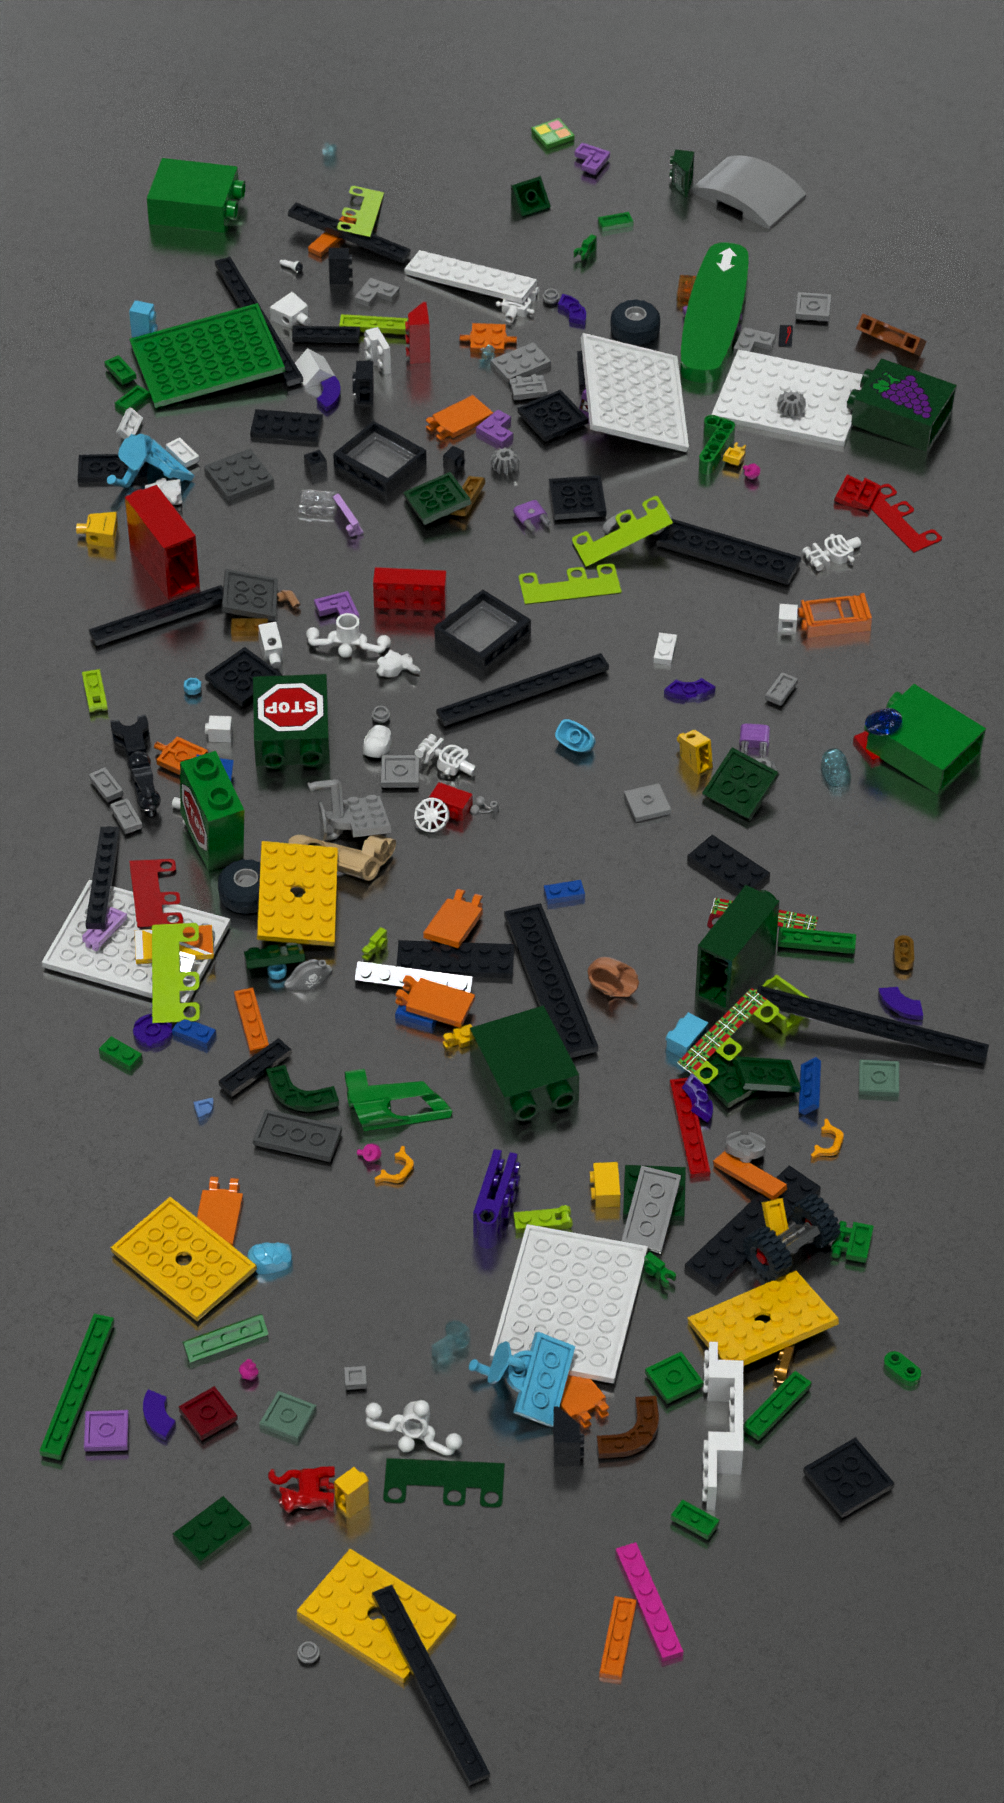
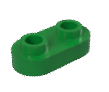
M892 1351L885 1355L884 1368L906 1386H915L920 1382V1368L903 1354Z

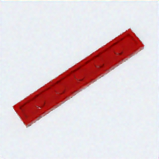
M687 1078L670 1079V1088L690 1179L708 1177L711 1172L699 1118L691 1111V1099L682 1089Z

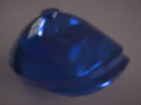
M883 708L869 714L865 720V726L874 735L895 734L902 727V715L896 709Z

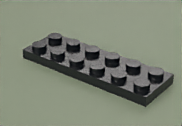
M398 940L397 967L478 978L513 979L514 944L463 942L459 948L435 941Z

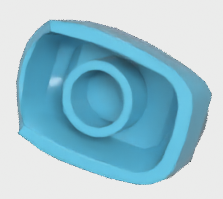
M569 719L561 721L555 732L556 739L573 751L581 753L590 752L596 743L594 735L586 727Z
M267 1242L252 1246L247 1253L248 1259L256 1264V1272L258 1274L280 1272L290 1268L293 1264L290 1246L285 1243Z

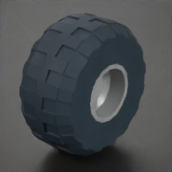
M626 300L612 311L610 319L611 332L622 343L637 346L647 344L659 334V311L651 303L644 300Z
M242 859L231 863L222 870L218 878V893L225 907L236 913L248 914L258 912L260 862L252 859Z

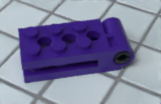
M497 1149L493 1150L473 1212V1237L477 1238L479 1246L486 1249L494 1247L498 1242V1234L501 1232L505 1218L508 1219L511 1208L509 1204L510 1202L513 1203L516 1191H514V1188L519 1186L521 1175H518L521 1163L518 1162V1154L509 1153L504 1169L505 1159H502V1150Z

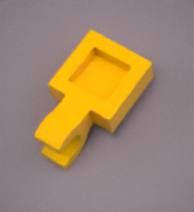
M468 1024L461 1028L453 1029V1034H444V1047L449 1049L455 1045H459L460 1048L470 1046V1028L472 1025Z

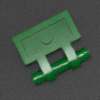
M840 1221L839 1230L841 1232L839 1237L832 1242V1257L839 1258L840 1253L847 1252L846 1259L866 1263L874 1226L853 1222L852 1228L846 1227L847 1223L845 1221ZM845 1237L850 1238L849 1243L843 1242Z

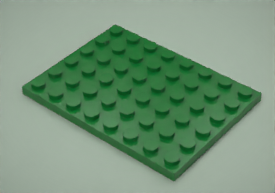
M258 303L129 339L155 408L285 372V366Z

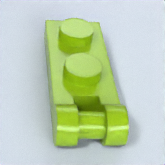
M100 669L82 672L89 713H94L95 710L107 711Z
M563 1205L555 1209L513 1212L516 1234L524 1233L527 1224L556 1230L569 1229L573 1226L572 1218L570 1217L571 1209L568 1205Z

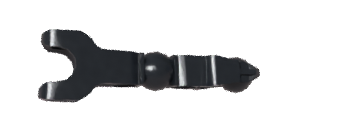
M146 714L138 715L137 722L130 726L121 724L119 719L110 720L114 743L124 747L126 751L127 765L132 772L137 803L148 816H154L156 809L160 806L161 797L154 788L153 773L150 766L151 760L146 753L144 744L150 737Z

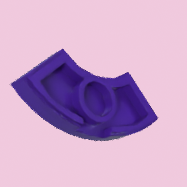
M562 294L558 303V309L568 314L569 322L585 325V308L574 297Z
M335 376L321 382L323 392L317 398V403L326 412L331 410L339 401L341 387Z
M702 678L694 682L674 680L664 689V694L681 700H696L715 692L716 686Z
M898 987L878 989L881 1001L889 1010L892 1009L899 1013V1016L907 1019L923 1020L924 1015L920 1000H912L905 997Z
M691 1073L682 1089L691 1099V1111L705 1122H708L713 1114L712 1100H709L708 1090L704 1084Z
M148 1389L143 1401L145 1420L149 1429L156 1436L166 1441L174 1429L176 1421L169 1417L165 1411L167 1397Z

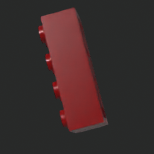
M375 567L373 578L374 608L445 611L447 599L446 571Z

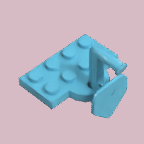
M131 434L129 438L123 441L118 452L119 458L129 468L123 479L110 475L107 478V483L123 488L130 487L145 461L161 469L163 474L170 479L175 477L180 479V481H192L195 475L154 439H151L150 436Z
M536 1332L530 1351L524 1350L512 1355L510 1343L505 1341L496 1348L491 1367L479 1363L477 1359H473L469 1363V1370L488 1376V1383L490 1384L497 1383L500 1379L506 1378L510 1387L518 1392L513 1413L553 1427L554 1406H560L575 1346L541 1332Z

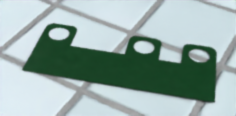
M386 1458L383 1500L388 1503H403L406 1499L407 1485L444 1486L443 1503L445 1505L461 1506L465 1503L466 1487L481 1488L480 1504L482 1506L500 1507L503 1501L505 1463ZM391 1488H399L402 1495L398 1499H391L388 1496V1491ZM452 1490H457L461 1493V1499L457 1502H452L447 1497L448 1493ZM495 1492L498 1495V1501L493 1504L487 1503L484 1499L485 1494Z

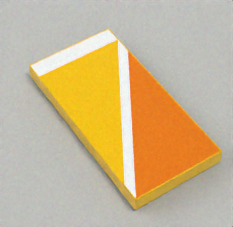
M212 925L199 926L198 940L179 942V951L195 955V960L214 959ZM186 927L183 930V935L186 938H191L195 935V929L193 927ZM152 929L134 930L136 964L152 963Z

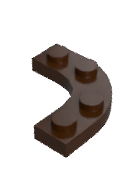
M657 1396L635 1397L637 1422L632 1429L626 1433L597 1436L599 1459L630 1456L640 1452L652 1442L659 1424Z

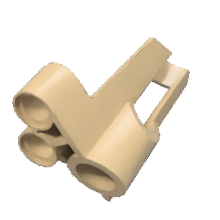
M305 835L292 836L288 842L291 844L338 848L337 871L367 881L376 877L379 867L386 863L396 848L395 839L382 835L369 836L364 841L362 851Z

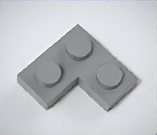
M370 278L355 296V302L368 307L371 306L377 297L392 302L400 293V287Z
M744 327L734 346L733 353L737 354L738 350L752 352L754 346L771 350L776 340V335Z

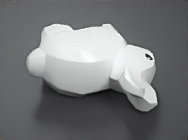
M162 478L153 484L145 485V489L157 485L172 505L182 503L180 479L167 481L166 478Z
M389 650V653L377 660L379 667L376 672L380 677L393 678L398 676L402 670H408L414 674H419L420 669L413 665V659L409 654L401 656L399 653Z

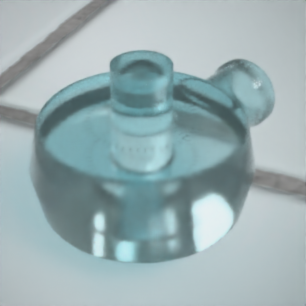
M329 142L325 143L326 147L322 149L323 154H330L331 157L334 156L333 152L337 150L336 144L329 145Z
M492 345L481 348L483 352L479 363L484 364L485 361L496 356L494 354L495 348Z

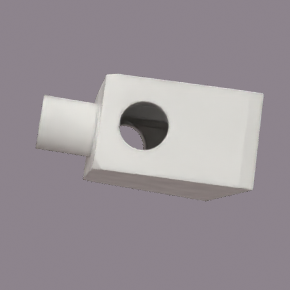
M293 292L270 306V320L290 329L300 324L303 326L310 324L311 318L308 316L307 304Z
M277 623L258 625L259 648L263 660L273 668H278L282 665L281 662L283 661V647Z

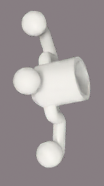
M351 613L342 614L336 619V631L330 632L327 639H319L320 632L315 627L309 628L306 631V637L311 646H329L333 642L341 644L338 648V653L343 658L351 656V647L354 645H360L362 649L376 653H383L391 645V639L387 635L378 637L377 645L367 643L366 635L360 633L359 618Z
M424 1400L407 1404L403 1414L393 1416L389 1424L375 1420L382 1414V1408L378 1403H370L365 1409L367 1415L366 1423L369 1427L384 1432L397 1430L405 1435L398 1441V1447L402 1452H411L415 1447L413 1439L417 1438L425 1441L428 1448L445 1456L452 1455L462 1445V1438L457 1433L447 1436L445 1441L447 1447L433 1441L435 1430L428 1425L431 1415L430 1407ZM409 1419H417L421 1423H414Z

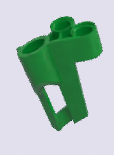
M365 1068L344 1072L349 1107L355 1108L364 1131L450 1118L453 1112L445 1100L424 1081L368 1086ZM420 1096L433 1109L431 1112L400 1116L392 1113L391 1101Z

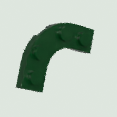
M286 1065L266 1069L273 1094L285 1106L305 1112L339 1106V1099L334 1086L306 1091L293 1085Z

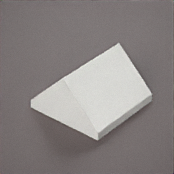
M308 348L295 362L303 376L302 385L305 389L320 385L322 381L335 376L326 359Z

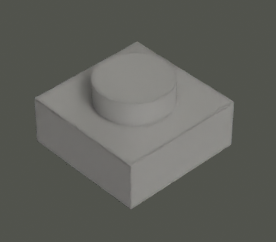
M366 1366L344 1367L346 1390L367 1388Z

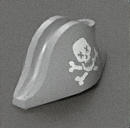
M312 959L304 961L294 969L285 981L284 986L286 990L314 989L321 985L333 972L332 968L326 964L325 960Z

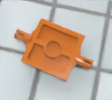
M472 323L470 335L460 334V341L470 342V352L504 353L506 343H517V336H507L506 324Z
M176 737L168 745L158 741L154 744V749L162 751V754L156 759L157 765L179 775L180 762L194 758L197 754L204 755L208 753L207 749L180 737Z

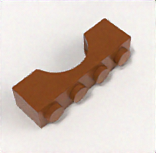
M863 313L856 327L857 330L917 356H921L927 342L920 337Z

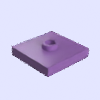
M85 1411L84 1451L128 1450L129 1411Z

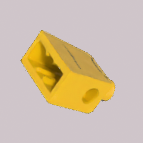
M117 512L89 514L87 524L77 523L76 533L86 534L88 544L114 548L118 529Z
M696 730L681 733L677 736V742L680 744L681 758L697 775L713 768L711 740Z

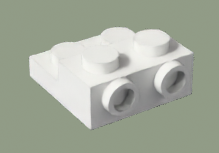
M378 327L365 330V359L373 361V366L377 365L384 375L390 374V346Z

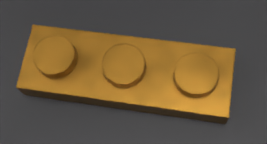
M468 476L462 488L470 497L472 504L452 512L450 515H467L486 483L484 477Z

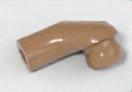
M281 590L277 593V600L279 602L289 601L293 609L301 605L293 591Z

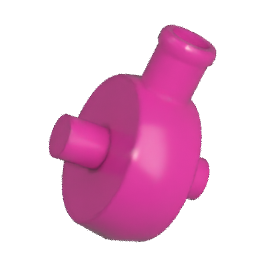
M755 463L743 467L745 476L750 480L757 478L761 471L760 467Z
M371 1143L367 1144L363 1150L358 1149L357 1155L363 1156L366 1161L372 1163L380 1159L381 1149L378 1145Z
M247 1359L239 1367V1373L243 1379L254 1380L259 1373L256 1364L251 1359Z

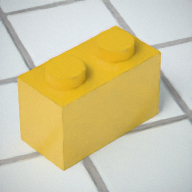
M618 1162L593 1163V1171H589L590 1184L594 1183V1187L591 1188V1200H595V1207H620Z
M355 1467L334 1481L335 1505L349 1519L369 1505V1479L364 1472H359Z

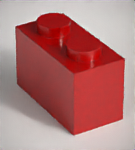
M438 782L429 798H437L443 801L448 807L449 817L464 821L471 806H473V794ZM434 801V808L439 804V802ZM441 805L440 808L438 809V811L445 810V809H444V807Z

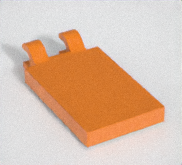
M472 395L433 414L432 417H428L426 422L429 425L426 426V429L430 432L436 429L440 433L436 435L440 441L448 436L455 438L477 427L492 415L493 412Z
M457 889L454 899L447 898L423 932V937L459 948L483 914V903L480 902L483 895L475 894L470 903L466 902L465 898H463L465 890Z
M405 975L403 983H405L403 986L404 990L398 989L395 995L397 997L395 1003L406 1006V1011L459 1028L462 1027L475 1001V994L420 978L417 982L409 975Z
M211 1176L209 1190H202L197 1218L234 1247L243 1203V1193H239V1179L231 1178L229 1190L219 1189V1177Z
M567 1376L559 1406L560 1409L573 1419H577L584 1429L591 1426L589 1420L592 1417L588 1411L594 1409L601 1419L609 1415L606 1411L609 1409L606 1403V1396L592 1379Z

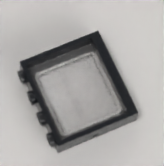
M373 421L334 452L333 460L334 467L387 496L427 463V456L424 448Z
M481 590L434 627L435 640L483 671L531 633V619L485 590Z

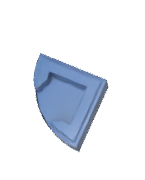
M213 1097L193 1102L198 1121H202L210 1116L214 1108Z

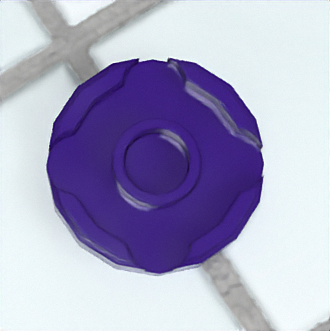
M152 1014L144 1015L134 1024V1039L142 1047H161L171 1039L172 1024L170 1022L152 1023Z

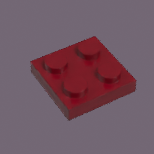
M215 1386L178 1406L179 1412L201 1441L238 1420L237 1414Z

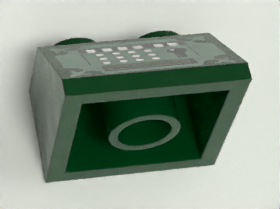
M675 149L674 156L671 155L670 157L672 168L670 169L669 178H672V186L684 197H688L694 175V152Z

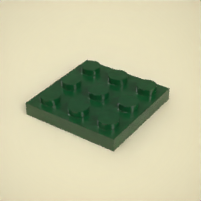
M451 472L403 492L405 499L424 525L472 504L470 497Z
M732 747L702 794L750 821L780 774L778 771Z
M625 1165L623 1219L628 1218L640 1169L644 1165ZM645 1166L681 1175L670 1221H684L686 1167Z

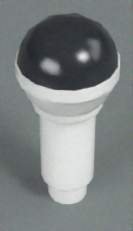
M280 260L282 266L291 268L295 272H301L303 269V264L300 261Z

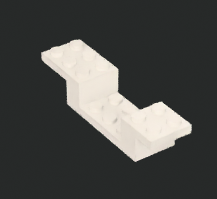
M709 1342V1350H705L703 1393H707V1401L729 1402L730 1432L709 1431L708 1440H704L702 1502H706V1510L715 1511L717 1474L741 1475L743 1361L718 1360V1342Z

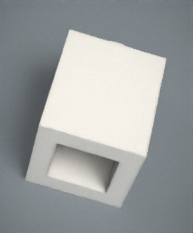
M780 604L778 632L796 633L798 605Z
M209 716V723H205V734H208L209 742H231L233 730L232 716Z

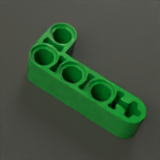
M708 415L704 418L703 433L710 439L699 455V472L705 475L714 472L735 438V423L716 415Z

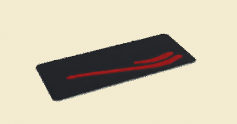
M780 325L779 346L792 347V325Z

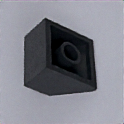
M554 1406V1467L580 1466V1458H584V1433H580V1424L558 1406Z

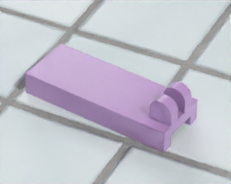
M339 493L334 495L333 499L338 509L349 523L346 526L349 536L353 537L363 534L364 532L359 526V522Z
M110 907L108 909L106 928L88 929L82 935V942L86 943L87 948L90 949L92 947V950L98 951L105 941L127 920V913Z

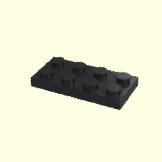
M255 409L250 437L318 442L323 423V414Z
M714 835L708 837L687 856L689 862L738 894L745 885L757 889L770 878L769 871Z

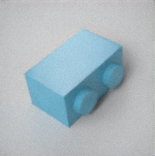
M135 300L129 310L132 337L157 331L158 325L155 321L157 313L154 310V304Z
M688 1012L684 1018L679 1019L675 1029L668 1032L665 1039L667 1041L666 1050L682 1058L708 1032V1022Z

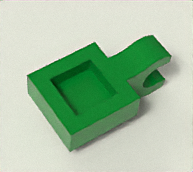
M591 234L587 239H584L582 247L574 250V257L581 255V260H584L586 257L588 258L597 249V236Z
M649 1252L644 1257L645 1271L650 1276L660 1280L662 1286L666 1288L669 1286V1281L666 1278H670L673 1281L676 1280L675 1272L668 1270L665 1267V1263L654 1254Z

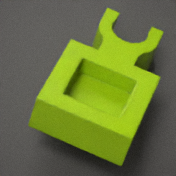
M380 927L369 939V944L361 950L364 953L362 955L363 959L369 961L373 954L377 955L381 949L383 950L387 946V930Z

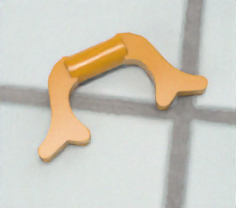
M828 1119L824 1120L821 1133L835 1135L834 1143L828 1149L815 1145L814 1152L811 1154L812 1160L820 1156H834L839 1153L844 1135L841 1130L832 1126Z
M401 1146L400 1151L395 1153L396 1160H402L406 1163L404 1168L396 1175L388 1174L382 1169L381 1174L375 1177V1183L385 1181L401 1183L414 1169V1162L406 1154L405 1146Z

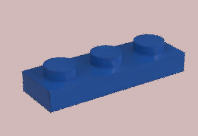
M817 1057L801 1064L799 1112L803 1115L819 1108L821 1060Z

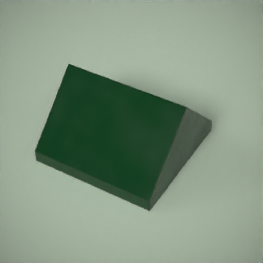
M541 176L511 185V205L521 217L551 207Z

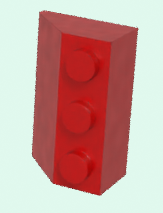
M422 302L408 314V321H405V331H408V334H405L406 344H409V347H406V357L410 358V364L430 363V323L427 302Z

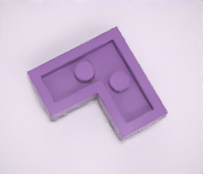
M581 143L575 150V157L585 160L581 167L582 171L596 175L610 158V152Z
M497 410L476 427V432L503 447L513 439V433L504 428L511 422V416Z
M348 591L314 599V605L319 616L337 612L338 616L351 613L359 618V613Z

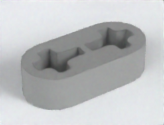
M623 514L620 517V521L623 523L631 519L630 514ZM616 515L607 520L603 525L602 530L605 534L608 535L620 529L615 519Z

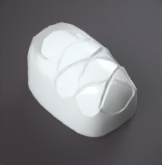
M375 725L369 730L363 742L362 755L373 758H382V755H388L392 743L390 729L386 726Z

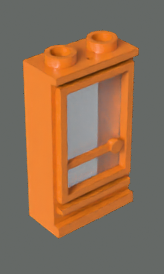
M860 593L858 596L817 599L805 602L801 600V606L798 608V617L802 618L801 626L802 630L806 632L807 638L871 631L872 616L864 593Z

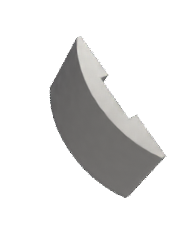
M740 155L724 159L690 189L691 193L717 204L721 201L743 211L744 218L767 229L773 227L806 197L804 190L777 167L757 158Z

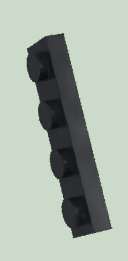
M293 326L292 342L359 343L360 327Z
M279 1038L220 1079L219 1086L233 1097L265 1074L266 1069L275 1067L292 1054V1049Z

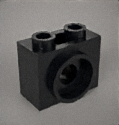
M356 361V372H353L352 389L353 396H356V405H374L373 361Z

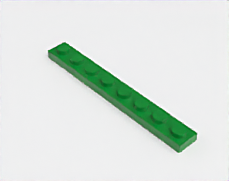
M94 1313L39 1450L40 1456L61 1460L115 1323L113 1317Z

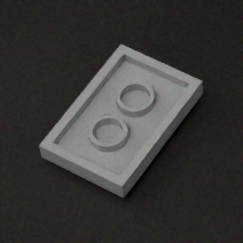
M533 342L491 359V366L509 384V379L516 378V376L526 377L551 367V360Z

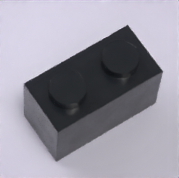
M329 248L330 284H349L350 278H353V268H350V265H352V255H349V248Z

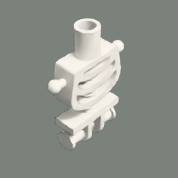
M535 287L523 303L503 299V302H496V306H502V313H506L504 317L506 322L512 323L516 316L526 317L528 313H534V310L531 309V301L536 300L539 287Z
M831 534L824 541V551L816 543H813L812 551L810 547H805L802 553L806 555L807 561L812 566H815L817 571H821L824 567L826 569L830 568V561L835 564H843L847 561L854 562V549L861 547V541L858 537L846 541L842 535L835 536Z
M433 734L425 738L419 744L418 749L415 750V755L418 758H422L424 754L426 755L424 761L426 763L434 755L437 756V768L444 772L445 775L455 776L460 770L472 776L476 770L475 765L467 762V749H462L457 745H448L441 750L444 739L440 738L437 741L436 736Z

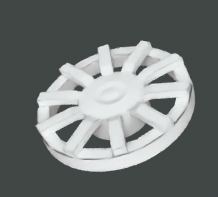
M423 799L415 808L414 819L421 830L427 833H435L442 830L448 823L449 810L447 805L440 799ZM431 801V807L429 808L426 803ZM434 801L439 802V804L434 808ZM424 805L426 810H422L420 808ZM441 805H442V806L444 807V809H445V810L438 811V809L440 808ZM420 811L424 815L418 816V812ZM445 813V819L441 818L440 814ZM425 818V820L420 824L419 819ZM438 820L443 821L440 826L437 823ZM427 822H429L428 829L423 827ZM432 823L435 824V829H431Z

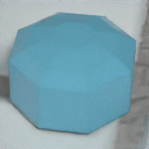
M189 678L184 681V692L188 695H197L201 692V681L197 678Z
M285 964L268 966V975L271 979L280 980L286 976L287 966Z

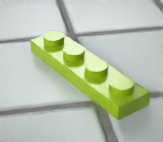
M341 314L339 326L360 327V332L378 327L381 333L406 334L405 321L408 320L407 318Z

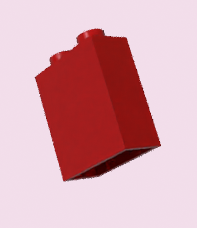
M154 485L144 490H136L131 495L126 496L125 504L130 549L166 598L169 600L200 588L196 535L160 488Z

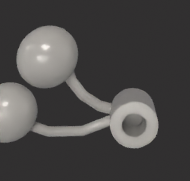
M479 796L475 800L477 805L471 806L470 812L472 814L498 812L500 808L497 801H492L490 803L491 807L487 806L484 797ZM484 805L491 810L482 812L479 811V806Z

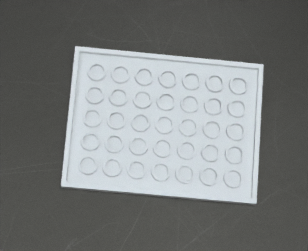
M583 333L581 336L590 429L687 452L689 443L677 356Z
M738 350L712 415L731 420L736 425L844 447L852 427L853 410L847 408V401L853 389L861 390L860 382L863 375ZM784 391H798L806 399L805 411L799 417H785L784 414H780L779 410H777L779 395L783 394Z
M89 880L45 955L42 967L152 998V963L136 964L134 930L152 929V926L137 927L132 891L112 886L109 908L113 907L127 913V920L105 941L98 951L92 950V947L90 949L87 948L86 943L82 942V935L88 930L86 929V917L92 880ZM178 904L162 905L163 913H181L183 923H197L198 926L212 925L213 951L215 954L231 924L229 918ZM170 915L167 917V921L176 923L179 921V917ZM212 959L195 960L192 972L199 974V982ZM191 975L186 976L183 983L187 987H192L196 983V979ZM195 990L180 991V1003H189Z
M527 1224L490 1353V1360H493L498 1345L505 1341L510 1343L512 1355L524 1350L530 1351L534 1334L541 1332L575 1346L568 1375L614 1383L648 1246Z

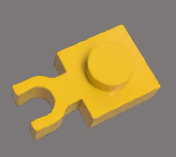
M736 442L734 448L729 447L724 453L722 461L739 466L744 459L746 445L738 447Z

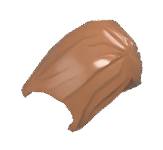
M597 958L590 964L587 971L590 983L609 997H630L635 993L639 985L636 971L629 965L613 958Z

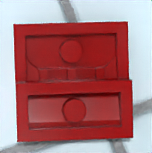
M847 474L833 501L852 508L868 510L880 485L867 478H864L862 482Z

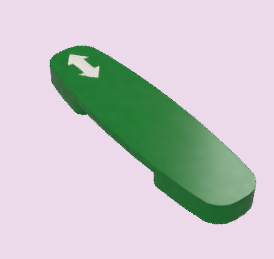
M727 242L712 245L707 251L698 271L688 302L681 342L680 373L689 381L711 383L718 380L730 357L732 342L738 327L747 290L749 259L748 251L742 245Z

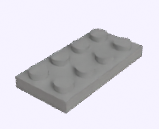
M641 1166L622 1242L648 1246V1251L662 1253L681 1175Z

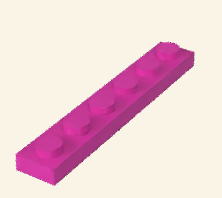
M637 1543L616 1548V1556L634 1598L637 1600V1605L661 1661L665 1662L683 1656V1649Z

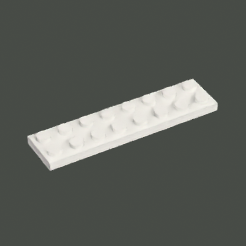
M420 250L404 269L406 275L518 303H523L537 286V279Z

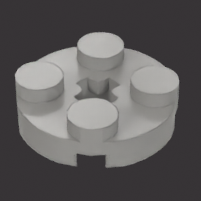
M742 1131L733 1132L727 1136L725 1152L740 1158V1161L749 1163L752 1159L765 1155L766 1141L762 1136L753 1132H748V1135H741Z

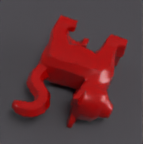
M335 1466L288 1470L281 1477L276 1476L274 1469L268 1472L269 1481L275 1485L285 1484L291 1478H295L298 1481V1492L279 1487L281 1493L279 1503L282 1504L286 1512L290 1513L297 1508L313 1509L321 1506L326 1507L328 1511H333L334 1484L329 1482V1478L335 1477ZM319 1489H325L328 1493L321 1492Z

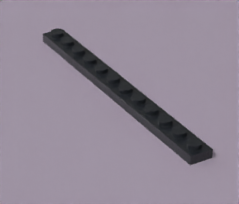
M231 257L216 260L215 266L240 308L258 303ZM260 307L285 366V372L280 373L287 386L302 383V374Z
M760 985L757 988V992L778 1007L779 1011L984 1064L986 1061L989 1044Z

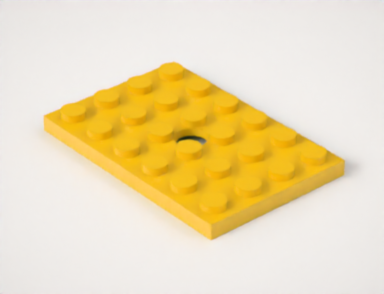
M268 841L261 842L257 940L334 946L338 848ZM294 887H300L305 893L302 897H294L290 890Z
M172 1197L165 1200L111 1246L113 1254L197 1322L257 1270L256 1264ZM179 1255H190L192 1257L191 1262L187 1265H179L176 1262V1258Z
M796 1270L779 1277L775 1281H770L687 1317L690 1327L708 1348L709 1342H718V1360H742L743 1366L839 1324V1318ZM760 1315H767L771 1318L767 1323L761 1320L755 1321L756 1317Z
M350 1548L297 1609V1616L404 1684L411 1676V1672L383 1618L372 1620L368 1616V1612L372 1608L377 1607L372 1598V1592L393 1585L428 1654L457 1620V1616Z

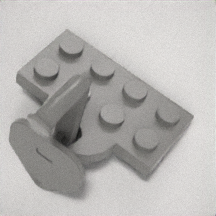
M333 779L307 783L311 793L316 790L330 788L332 811H325L322 801L318 802L323 841L337 839L343 830H351L353 837L391 833V826L380 796L368 795L365 798L350 797L347 800H343L342 786L339 780ZM329 822L330 825L334 828V832H327L326 825H328Z

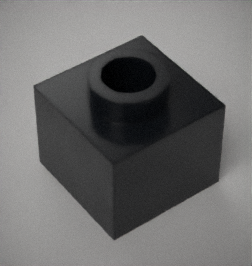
M452 446L443 455V468L456 473L465 464L464 450Z
M320 450L304 455V465L311 475L327 471V460Z

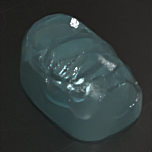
M837 748L826 750L820 765L826 782L832 787H842L850 784L849 764L843 752Z

